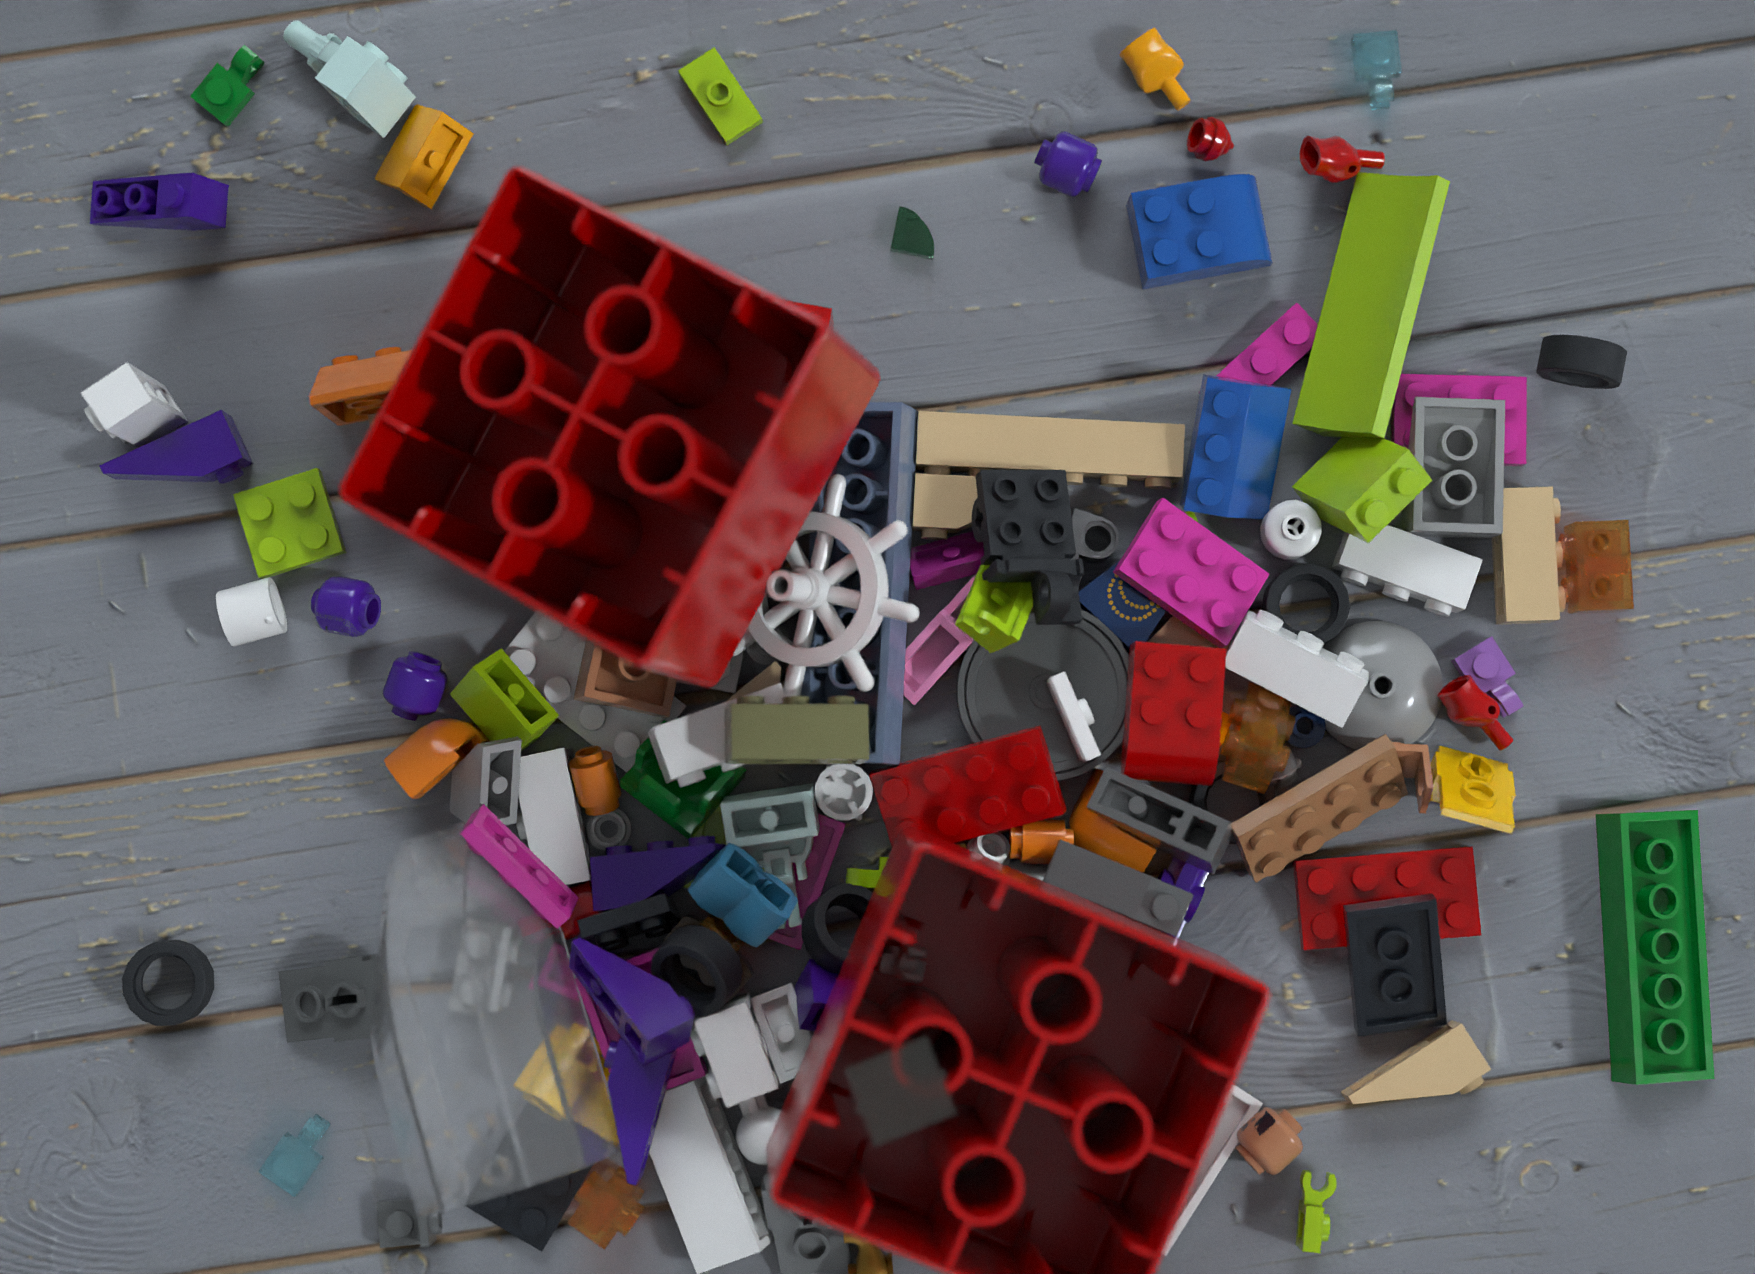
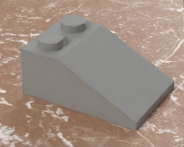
M1414 398L1408 449L1432 481L1403 509V531L1420 537L1491 539L1503 534L1505 400Z

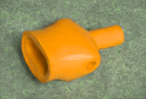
M1156 27L1142 34L1119 54V57L1130 68L1136 83L1144 93H1151L1161 89L1177 111L1190 103L1191 99L1175 79L1184 67V63L1177 52L1163 40Z

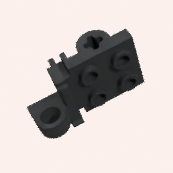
M980 470L975 476L978 497L972 509V530L975 540L983 542L985 555L980 559L981 565H990L982 574L983 580H988V582H1031L1036 625L1079 624L1082 622L1079 582L1084 574L1082 558L1071 560L1076 555L1066 471Z

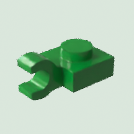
M243 45L234 55L228 70L217 63L190 97L229 127L255 95L246 84L258 73L265 62L247 46Z

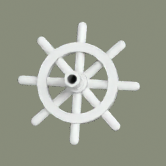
M834 474L828 480L822 512H810L796 537L817 532L811 563H809L798 541L795 539L786 556L793 571L790 573L782 570L776 571L771 574L767 581L769 595L773 599L782 602L769 610L766 593L732 656H737L757 641L774 658L788 663L783 686L786 697L800 696L806 667H825L844 662L857 688L861 691H869L874 685V679L859 651L873 638L884 616L906 622H914L919 617V609L915 605L888 598V576L881 556L882 552L906 536V524L902 521H895L870 538L859 526L845 518L839 517L846 487V480L840 474ZM834 538H837L851 553L828 568ZM859 569L861 592L840 587L839 583ZM835 604L857 610L847 629L833 607ZM800 611L794 641L792 642L782 634L778 626ZM818 616L831 642L823 646L811 648Z

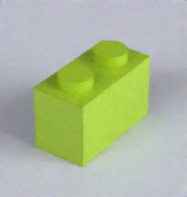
M502 648L473 666L450 693L453 699L490 741L518 737L522 740L521 751L533 744L559 716Z

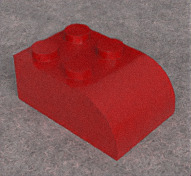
M1140 641L1130 644L1121 774L1142 781L1211 786L1213 784L1220 747L1227 648Z

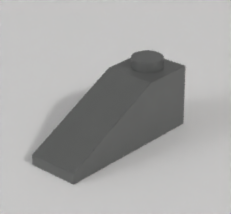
M1108 767L1105 768L1086 806L1093 813L1165 853L1213 875L1233 836L1230 821Z
M1059 839L1043 878V881L1176 937L1194 895Z

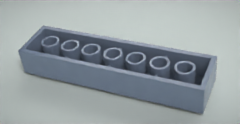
M869 402L829 478L834 474H840L846 480L839 517L845 518L859 526L870 538L895 521H902L906 524V536L882 552L881 556L888 576V598L908 603L918 411L903 402ZM828 480L811 512H822ZM817 532L810 533L809 563H811ZM834 538L828 568L851 553L837 538ZM859 569L839 583L840 587L861 592ZM835 604L833 607L847 629L857 610ZM818 616L811 648L823 646L831 642ZM885 616L873 638L859 651L874 679V685L869 691L859 690L844 662L825 667H806L801 696L810 697V704H827V698L835 696L855 697V704H868L869 760L864 763L900 765L907 622Z

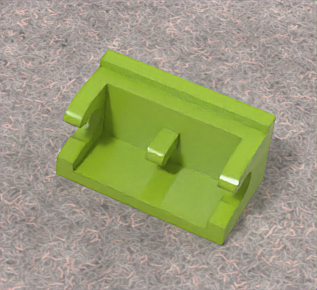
M981 565L955 625L988 652L993 653L1019 641L1034 606L1031 582H988V580H983L982 574L990 565Z

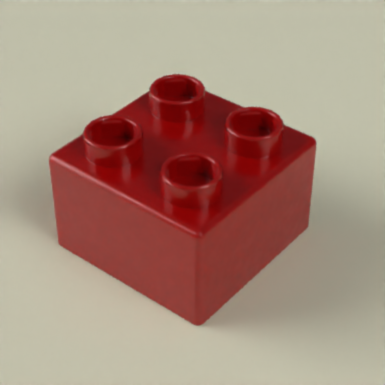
M513 167L503 178L339 486V496L348 505L627 662L697 686L711 688L720 681L768 591L767 581L774 572L779 571L879 385L880 373L870 361L821 318L526 168Z
M905 827L897 835L768 1140L766 1154L771 1198L781 1207L944 1274H1155L1270 1000L1269 989L1262 982L1220 955L916 827ZM885 944L901 948L904 945H911L926 949V957H920L918 960L926 962L923 979L919 983L899 980L896 975L872 970L878 954L883 953Z

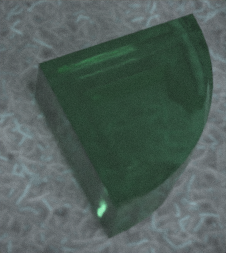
M899 206L890 251L933 260L934 240L927 225L914 211Z

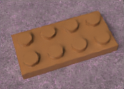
M1384 734L1231 823L1232 833L1243 862L1255 883L1267 876L1278 874L1287 864L1304 854H1311L1319 850L1325 842L1342 832L1355 829L1366 818L1382 809L1393 807L1402 797L1408 795L1395 745Z

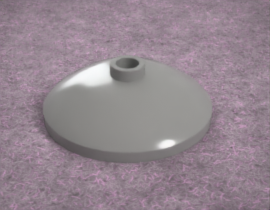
M1367 621L1341 630L1336 637L1324 644L1322 648L1337 656L1341 651L1355 656L1365 664L1363 669L1369 671L1368 682L1344 726L1341 728L1325 719L1326 731L1336 741L1351 749L1358 750L1386 734L1391 742L1412 744L1429 729L1441 705V700L1437 695L1443 688L1440 667L1433 652L1419 636L1409 629L1394 623ZM1379 677L1385 678L1388 681L1389 688L1385 694L1378 693L1374 687V683Z

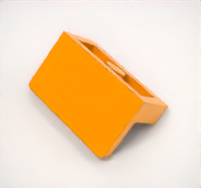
M416 104L375 175V180L383 185L398 189L423 207L432 209L474 133L444 112Z

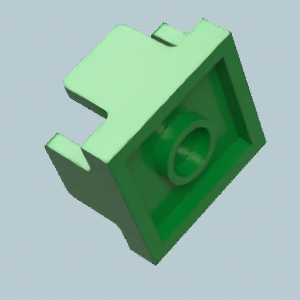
M664 719L659 725L667 723L668 721ZM648 736L636 751L634 765L620 779V787L688 839L692 838L720 806L724 796H728L743 780L746 769L741 766L722 772L721 766L718 765L704 770L706 778L696 783L680 787L678 780L666 784Z

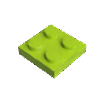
M319 468L233 494L258 578L272 577L346 553L325 481Z

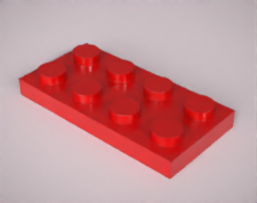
M1041 725L900 763V765L872 770L869 774L892 847L897 835L905 827H916L951 843H956L1060 816L1067 811Z
M1473 846L1293 861L1302 950L1347 947L1343 905L1433 893L1437 900L1440 939L1482 936Z

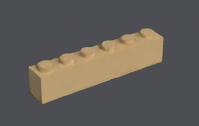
M919 411L915 470H924V474L951 475V472H968V476H976L980 470H1065L1067 485H1082L1083 478L1101 479L1100 485L1105 487H1127V480L1145 481V488L1171 489V483H1178L1183 478L1185 424Z

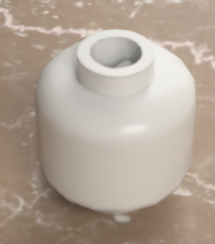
M1286 500L1275 505L1264 516L1260 526L1261 540L1265 548L1273 556L1284 560L1297 559L1311 552L1318 544L1322 533L1321 520L1317 512L1310 505L1299 500ZM1288 521H1291V522H1293L1294 524H1293V525H1290V524H1287V523H1288Z

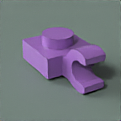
M1492 636L1451 661L1460 676L1471 675L1478 687L1497 701L1500 707V715L1503 718L1523 707L1518 695L1505 682L1506 679L1516 673Z

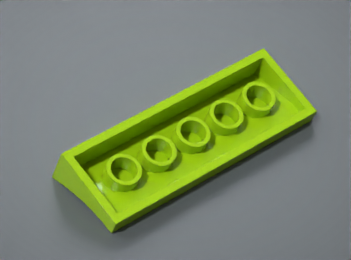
M1359 172L1356 175L1292 424L1324 437L1385 438L1450 184L1449 180L1438 175L1398 176Z

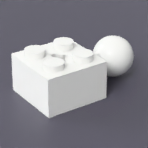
M749 992L732 998V1000H728L716 1013L708 1016L697 1015L694 1020L695 1024L692 1026L691 1039L698 1056L707 1055L710 1067H708L709 1072L706 1073V1078L714 1099L722 1097L726 1108L739 1103L743 1114L736 1131L739 1150L751 1162L759 1165H768L766 1147L781 1111L768 1106L764 1094L778 1089L779 1077L775 1071L753 1010Z

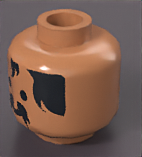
M1264 1107L1238 1130L1237 1138L1240 1144L1235 1149L1259 1175L1264 1171L1271 1175H1277L1302 1152L1303 1143L1298 1134L1303 1128L1286 1109L1277 1114L1273 1109Z

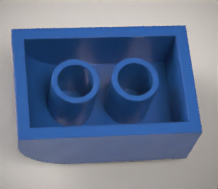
M1226 175L1130 194L1126 207L1142 289L1268 267L1273 263L1256 177L1253 175Z

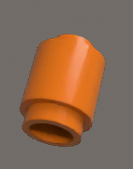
M589 746L578 750L575 753V757L568 763L578 804L584 807L585 813L590 816L604 815L616 810L620 805L618 798L622 793L612 753L602 750L599 746Z
M1044 819L1010 828L1009 859H1020L1021 864H1049L1059 839L1074 845L1073 829H1065V820Z

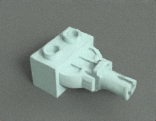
M298 20L291 22L285 29L284 41L308 58L307 64L317 73L315 79L354 118L384 138L416 98L404 85L408 78L399 69L387 62L389 57L371 42L367 41L362 46L349 36L343 42L332 33L322 36Z
M813 783L724 796L721 802V811L726 843L737 845L749 853L761 868L764 867L765 872L774 875L784 882L797 897L793 863L796 864L798 881L807 879L805 861L812 850L814 836H818L820 828ZM798 902L788 919L789 927L802 924ZM786 922L783 923L778 929L785 928Z

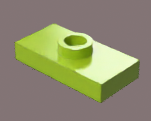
M715 47L678 70L679 76L726 146L763 123L762 117Z

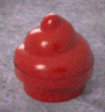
M1214 117L1197 119L1187 137L1188 151L1194 153L1197 159L1205 162L1216 160L1234 148L1231 135L1224 122Z

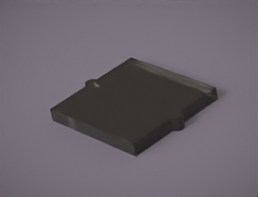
M926 1036L845 1068L858 1101L855 1104V1110L863 1114L875 1146L956 1114L943 1081L946 1078V1073L943 1069H938Z

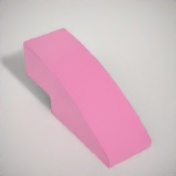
M976 575L970 579L949 604L935 616L906 648L903 695L913 705H916L941 679L973 642V639L959 629L955 623Z

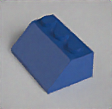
M1203 374L1180 499V506L1183 510L1228 518H1264L1269 512L1291 388Z

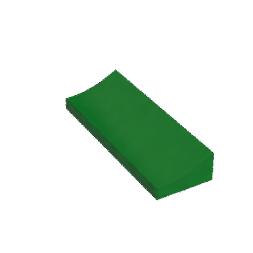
M1698 810L1595 814L1611 1081L1642 1085L1715 1079Z

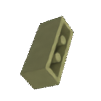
M741 696L737 697V704H730L725 709V764H862L869 760L868 704H855V697L835 696L827 698V704H810V697L788 696L782 698V704H764V697Z

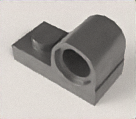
M1074 508L1071 517L1076 555L1071 560L1082 558V561L1088 563L1105 561L1115 552L1119 544L1117 528L1111 521L1103 517ZM1093 529L1102 531L1108 539L1107 548L1100 552L1092 551L1085 543V534Z

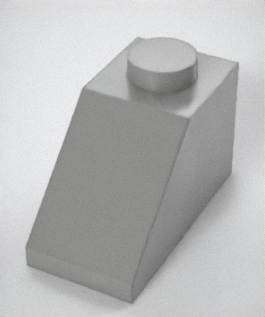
M513 737L477 744L452 770L450 813L466 823L471 814L484 804L505 825L517 823L522 745L520 738Z

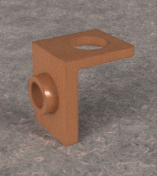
M1392 742L1396 748L1403 777L1415 779L1418 812L1426 814L1433 791L1428 745Z

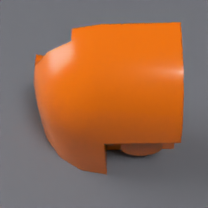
M453 718L433 720L419 728L384 758V763L410 798L420 799L447 776L477 744L491 741L475 724Z
M1095 768L1077 799L1070 816L1069 827L1074 832V845L1143 873L1154 856L1156 847L1093 813L1086 807L1104 770Z

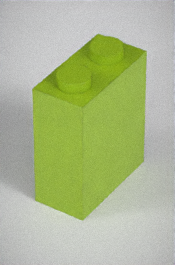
M1342 437L1292 488L1304 503L1310 505L1317 512L1321 520L1369 543L1432 479L1411 451L1384 438Z

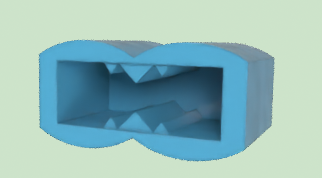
M728 843L697 873L688 889V892L700 908L723 919L735 937L754 947H758L789 919L798 902L795 894L784 882L774 875L764 872L749 853L732 843Z

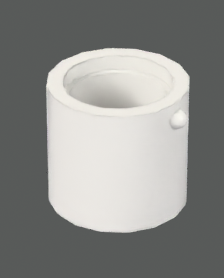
M264 578L217 592L216 605L220 623L231 646L236 647L286 633L287 619L280 593L272 578Z
M827 764L826 769L820 774L815 784V798L818 807L827 816L835 820L849 821L856 819L861 821L863 818L862 814L868 809L872 801L873 787L870 778L862 768L854 764Z

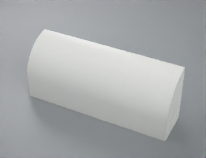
M706 1076L666 1090L649 1153L696 1273L700 1274L761 1252L774 1241L771 1230H768L766 1217L719 1098L714 1099Z

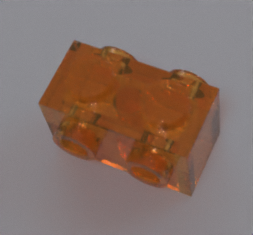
M1629 520L1581 521L1564 526V533L1559 535L1558 542L1562 544L1563 560L1566 562V577L1562 578L1561 586L1565 590L1568 614L1617 613L1634 609Z
M1250 682L1243 698H1234L1227 718V723L1232 724V729H1228L1221 749V754L1226 756L1222 776L1223 781L1264 794L1266 793L1275 771L1283 773L1289 758L1290 747L1284 746V741L1289 740L1296 716L1289 714L1291 701Z
M608 1166L602 1175L594 1170L573 1198L580 1206L567 1223L605 1250L617 1232L623 1236L627 1235L645 1207L639 1203V1200L645 1193L644 1190L638 1187L641 1180H639L637 1185L627 1183L625 1169L622 1166H619L617 1170Z

